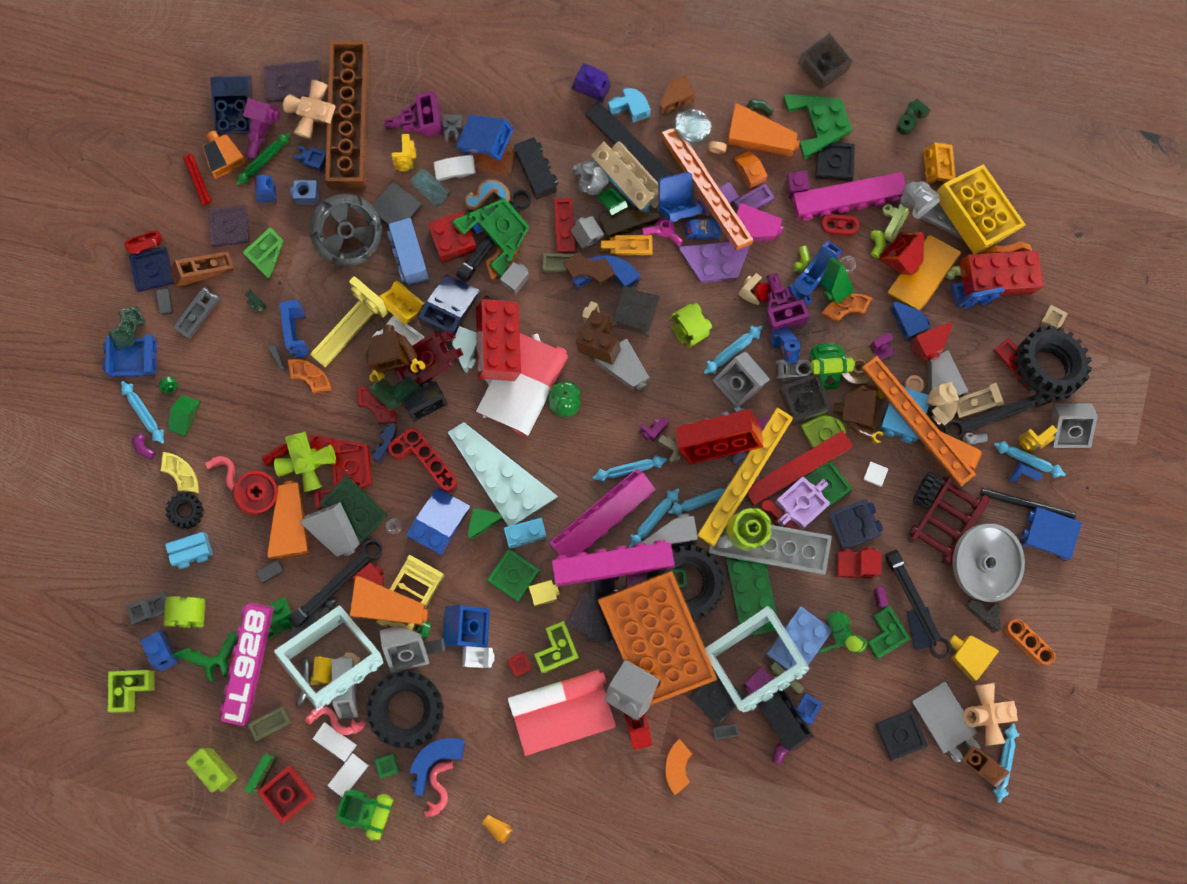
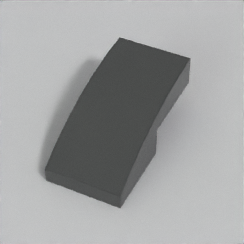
M163 592L149 599H142L126 606L131 624L135 625L163 615L166 597H169L168 593Z

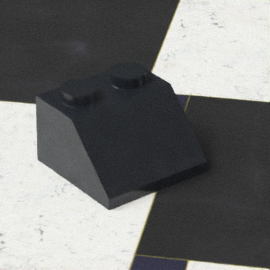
M432 381L426 382L421 386V389L417 391L411 390L402 398L414 422L448 405L436 381L433 383Z

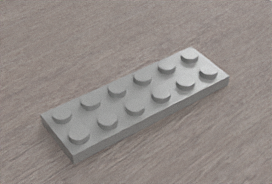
M771 525L772 534L770 539L764 545L755 549L745 551L734 545L725 549L720 548L717 542L713 547L710 545L709 553L713 555L825 575L832 536ZM726 526V528L724 529V531L722 532V534H721L720 537H723V536L726 535L727 526Z

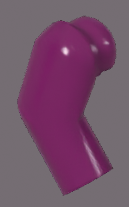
M136 434L132 438L135 452L152 460L156 452L145 447V436L143 434Z
M781 742L776 745L772 762L782 765L784 754L790 751H787L781 745Z

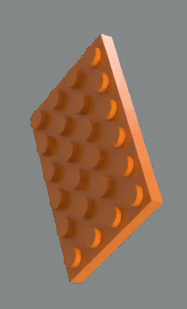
M672 570L598 599L623 660H628L660 679L650 705L718 679Z

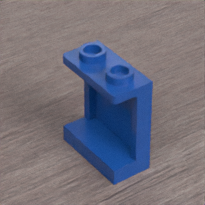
M470 114L456 147L467 156L470 152L489 155L496 161H500L514 128L503 118Z
M299 300L280 302L285 347L291 356L296 358L305 357L306 354L310 353V349L304 340L297 341L295 319L306 317L305 310Z
M152 334L144 335V338L113 339L111 336H106V342L103 343V351L106 353V360L103 361V371L109 377L156 376L157 339Z
M1039 507L1029 511L1026 522H1028L1027 528L1021 534L1022 546H1031L1059 556L1058 559L1064 561L1070 560L1082 522Z

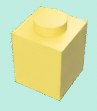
M552 580L529 586L535 607L557 601L556 596L560 595L558 587L552 583Z

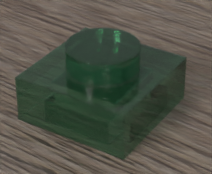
M251 289L245 294L248 298L247 303L253 310L257 308L262 312L267 308L264 302Z

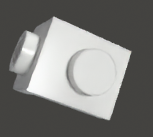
M463 647L462 667H492L494 662L493 648Z

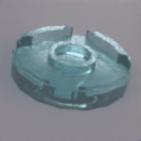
M689 109L678 114L674 128L680 138L688 142L697 143L702 142L709 136L711 123L702 112Z

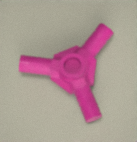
M665 217L655 223L654 226L641 228L642 235L656 233L659 236L670 238L678 247L684 242L675 233L673 222L668 221Z

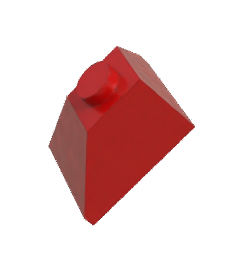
M901 232L878 259L901 275L915 274L924 260V234L922 232Z
M952 322L917 335L909 346L911 351L922 361L927 359L933 361L939 358V354L943 351L953 326Z

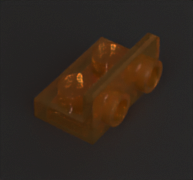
M507 145L500 161L492 159L487 154L477 153L474 164L475 170L511 176L515 157L514 149Z

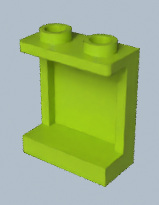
M201 748L187 760V764L211 792L217 789L223 792L238 779L213 748Z

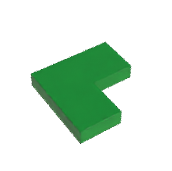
M890 605L872 616L883 632L867 642L876 659L881 658L911 639Z

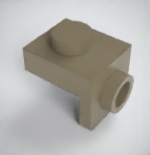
M661 435L657 445L672 453L668 461L669 465H672L673 462L677 463L682 453L678 449L676 440L669 435H666V437Z

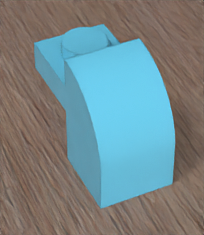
M623 89L621 98L615 97L608 102V111L612 115L628 110L632 123L650 117L651 109L645 96L638 90Z

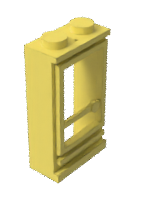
M409 555L389 590L396 592L399 586L400 589H405L423 599L421 603L427 607L445 575ZM405 574L429 587L425 596L416 593L406 587L404 583H401ZM376 621V623L385 628L388 625L391 627L402 626L413 631L416 626L413 624L406 626L403 623Z

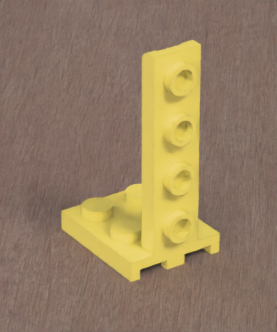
M355 276L349 283L354 297L359 301L311 353V356L325 368L374 314L378 313L382 318L388 314L383 300Z

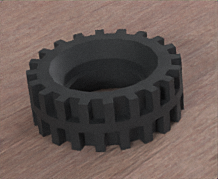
M1049 325L1046 330L1044 326L1039 327L1037 330H1033L1015 351L1014 355L1017 357L1013 360V364L1018 365L1014 370L1015 374L1021 375L1022 378L1019 381L1021 384L1025 382L1028 385L1027 390L1029 392L1032 389L1037 392L1036 397L1040 398L1044 395L1048 401L1054 397L1056 401H1060L1064 397L1067 399L1089 379L1090 376L1088 374L1092 371V367L1088 366V364L1092 361L1091 357H1086L1087 347L1082 348L1080 345L1082 341L1080 338L1076 341L1072 337L1074 333L1071 331L1066 334L1064 333V328L1059 327L1057 330H1054L1053 325ZM1038 352H1048L1056 356L1064 366L1065 376L1061 379H1055L1047 375L1037 364L1036 354Z
M692 545L672 547L674 568L649 572L650 578L670 570L673 571L682 564L695 566L703 577V587L695 598L685 600L693 620H698L702 616H708L711 610L717 608L718 601H722V591L726 589V585L723 582V578L726 577L725 573H722L721 563L717 562L715 556L704 548Z
M404 671L385 676L373 687L372 693L368 696L369 701L366 711L368 715L367 722L371 726V731L376 734L380 741L392 747L413 748L424 744V742L433 737L440 727L441 720H443L444 703L442 702L440 692L434 683L418 673ZM410 691L421 698L424 705V713L417 725L402 729L396 727L390 721L387 707L394 695Z

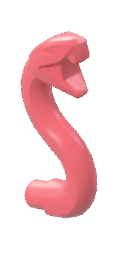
M218 456L206 462L208 470L220 465L227 467L226 485L232 492L235 484L233 481L235 476L234 463L224 456Z
M323 706L319 710L314 708L305 718V721L311 724L323 714L328 715L333 729L342 735L356 734L365 726L363 720L358 723L352 717L350 726L343 727L339 724L335 711L327 706Z
M453 761L438 762L433 765L429 772V783L439 793L440 800L437 804L427 801L429 811L424 812L426 817H433L439 814L447 804V791L437 781L436 777L440 772L453 769Z

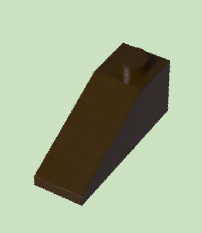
M623 209L611 215L607 210H604L599 215V223L606 241H608L610 237H615V235H625L654 225L659 221L660 216L658 213Z

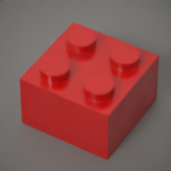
M463 211L428 223L442 264L472 254L476 250V244L470 229L462 235L451 223L453 220L464 216Z
M293 765L285 768L257 791L281 824L288 822L317 798V795Z

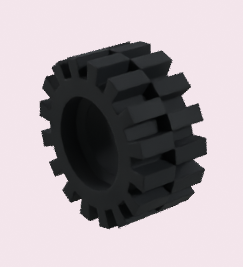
M928 472L919 485L912 502L925 509L929 508L941 487L943 479Z
M183 492V494L177 493L176 497L172 496V500L167 502L168 507L165 510L167 511L166 517L169 518L173 525L182 529H190L191 526L195 527L196 523H200L201 520L199 519L200 517L203 518L204 514H202V511H204V508L197 497ZM187 503L191 506L192 512L188 517L181 518L178 515V508L180 505Z

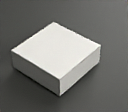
M870 462L863 480L881 487L888 468Z

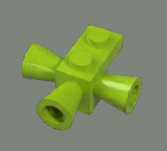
M306 432L286 436L285 439L291 458L274 460V468L278 477H283L295 471L296 474L302 473L304 492L322 487L314 469L320 467V464L336 463L333 447L328 445L316 451V448L310 449Z

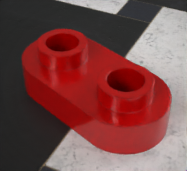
M836 214L826 215L821 223L822 230L825 233L844 236L856 234L860 226L856 217ZM832 223L834 227L830 228L827 224ZM846 225H851L852 229H847Z
M153 230L128 239L124 243V247L128 253L138 254L144 249L159 246L163 238L158 230Z

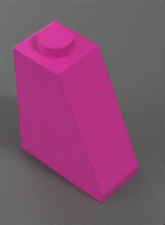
M740 203L736 214L753 238V242L774 241L776 235L780 237L784 227L781 225L783 219Z

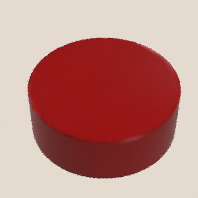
M767 283L756 284L754 296L759 302L768 301L767 295L771 293L770 286Z

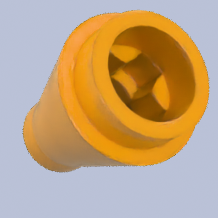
M488 815L482 823L497 842L504 843L513 831L510 825L491 815Z

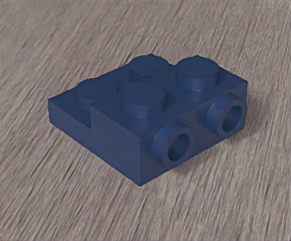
M865 499L829 513L843 549L882 536L881 531H883L880 520L876 521L874 517L876 509L873 502L869 503Z

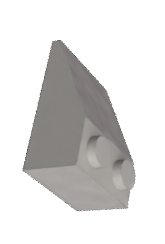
M689 514L678 515L676 519L641 543L653 545L654 541L666 540V542H671V547L695 544L698 537L694 516L689 517Z

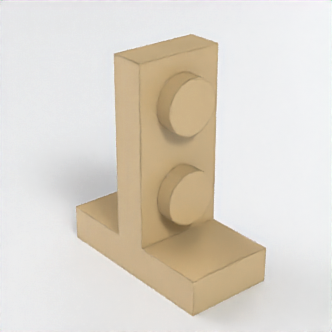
M997 383L989 385V388L960 397L959 400L955 401L957 402L959 418L995 406L998 408L1005 405Z

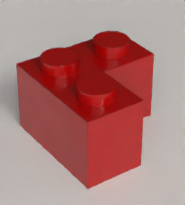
M864 547V550H860L858 553L853 552L852 549H841V552L835 554V577L874 579L881 575V551H876L874 547Z

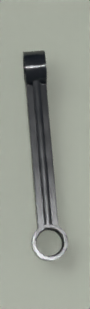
M518 189L514 191L511 206L517 213L530 206L531 198L527 190ZM518 195H525L528 201L520 205L515 202V198ZM488 235L468 261L466 260L458 269L456 276L464 282H468L476 271V267L495 244Z
M1035 394L1029 398L962 422L952 420L944 426L943 433L949 435L947 427L950 424L957 425L960 429V434L954 438L959 439L965 432L1034 407L1046 405L1054 400L1048 401L1046 396L1042 395L1039 398Z
M375 539L366 541L363 545V551L312 599L296 610L289 618V621L296 628L303 625L324 602L366 563L380 558L382 555L381 543ZM369 544L379 546L380 551L378 555H367L366 546Z
M897 549L886 553L885 559L889 568L898 578L931 642L929 647L931 655L937 659L945 658L951 651V644L949 640L940 636L904 567L902 556ZM937 641L945 643L947 652L945 654L936 653L933 648L934 643Z

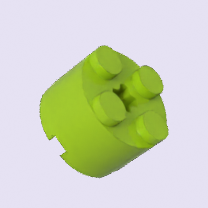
M697 303L688 304L669 316V322L673 320L674 325L671 328L675 336L682 344L687 343V348L707 338L710 335L709 330L712 329L710 321L704 318L701 313L702 310Z
M745 509L731 517L726 534L737 548L745 551L752 550L764 545L770 539L772 534L771 521L769 516L760 509Z
M166 597L163 626H175L176 624L179 628H191L192 624V627L203 628L205 599Z

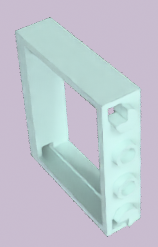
M340 605L274 650L277 660L317 710L326 704L329 705L332 699L344 694L349 687L361 682L367 674L376 671L377 667L383 664L380 652ZM344 622L371 655L318 693H315L289 660Z
M769 606L705 648L714 670L737 708L742 712L754 710L757 707L756 704L762 700H769L777 690L786 689L790 685L789 682L795 678H802V675L810 669L775 612ZM771 621L797 664L741 700L716 657Z

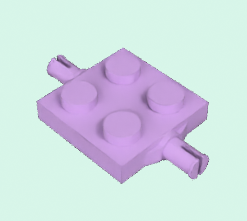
M802 476L776 500L775 503L785 513L778 519V523L784 526L791 519L802 530L807 527L830 505V502L821 492L828 486V483L822 479L815 486Z

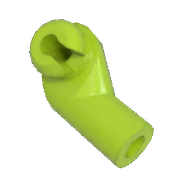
M873 230L870 237L872 240H875L876 245L871 252V256L878 259L886 246V241L882 231Z
M807 246L798 248L801 259L793 265L795 272L803 273L810 263L811 259Z

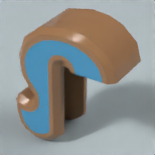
M496 179L483 181L478 187L476 196L472 192L466 196L465 207L467 212L471 213L485 207L493 197L498 201L505 198L511 203L508 188Z

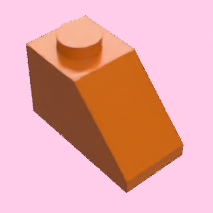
M751 151L733 157V161L748 191L766 183L768 175L761 161Z

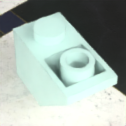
M459 326L452 345L455 349L461 348L464 355L458 359L463 371L468 373L469 368L472 369L476 361L474 356L477 351L476 332Z

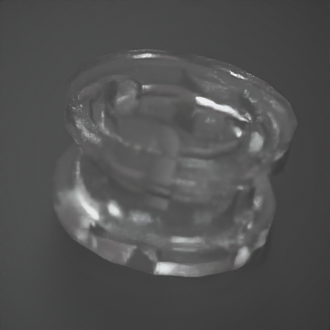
M844 256L840 262L842 264L847 261L851 262L850 265L853 267L846 269L847 274H851L856 268V260L852 256Z

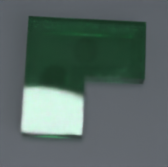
M409 376L394 387L383 378L368 388L370 394L389 411L421 390L419 385Z

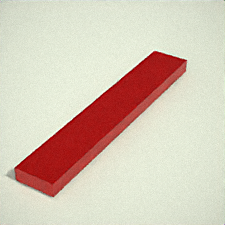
M841 431L753 483L747 492V496L753 506L799 480L802 476H806L853 448V445L844 431Z

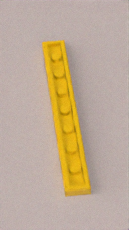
M778 407L775 409L762 430L764 447L749 451L697 534L698 538L712 547L716 544L729 520L734 515L791 423L792 416Z

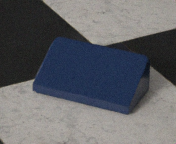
M907 611L914 649L929 648L931 642L915 611Z

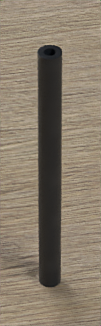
M984 488L980 491V496L986 495L992 499L1030 509L1039 507L1074 520L1076 518V512Z

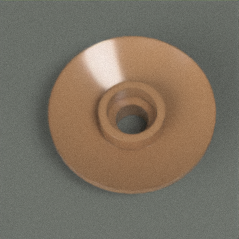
M856 348L845 354L846 358L852 357L855 366L853 372L842 373V376L848 382L856 385L870 382L871 380L863 370L857 371L856 369L859 366L863 367L875 355L863 348Z

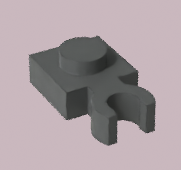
M444 115L443 132L445 141H448V138L451 136L455 137V141L459 140V133H462V115Z

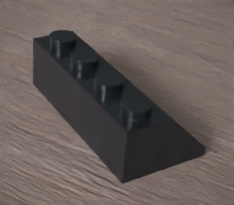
M619 577L591 581L587 642L610 643L611 639H614L598 599L618 591V588H614V582L619 580Z

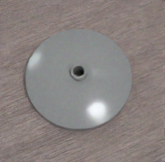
M980 524L968 529L960 537L953 553V571L957 583L967 595L979 601L996 602L1010 596L1019 586L1024 574L1025 557L1019 540L1010 530L997 524Z

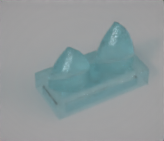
M424 168L410 180L411 184L437 207L450 195V191Z

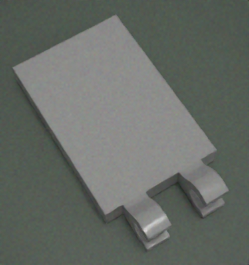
M946 682L939 684L911 701L942 754L948 751L954 763H958L964 758L956 748L962 742L966 743L969 750L973 745L981 749L977 741L972 737L977 734L976 730L965 723L963 718L964 711Z

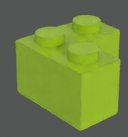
M564 621L545 628L552 647L534 654L542 674L579 659Z
M155 671L108 672V712H135V692L155 691Z

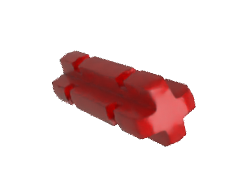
M287 443L281 444L270 451V454L264 455L262 460L265 465L270 466L274 463L275 459H280L288 454Z

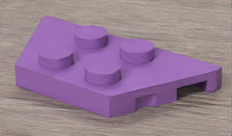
M731 242L679 247V252L683 254L688 262L687 264L695 272V276L700 283L738 279L750 245L735 250Z

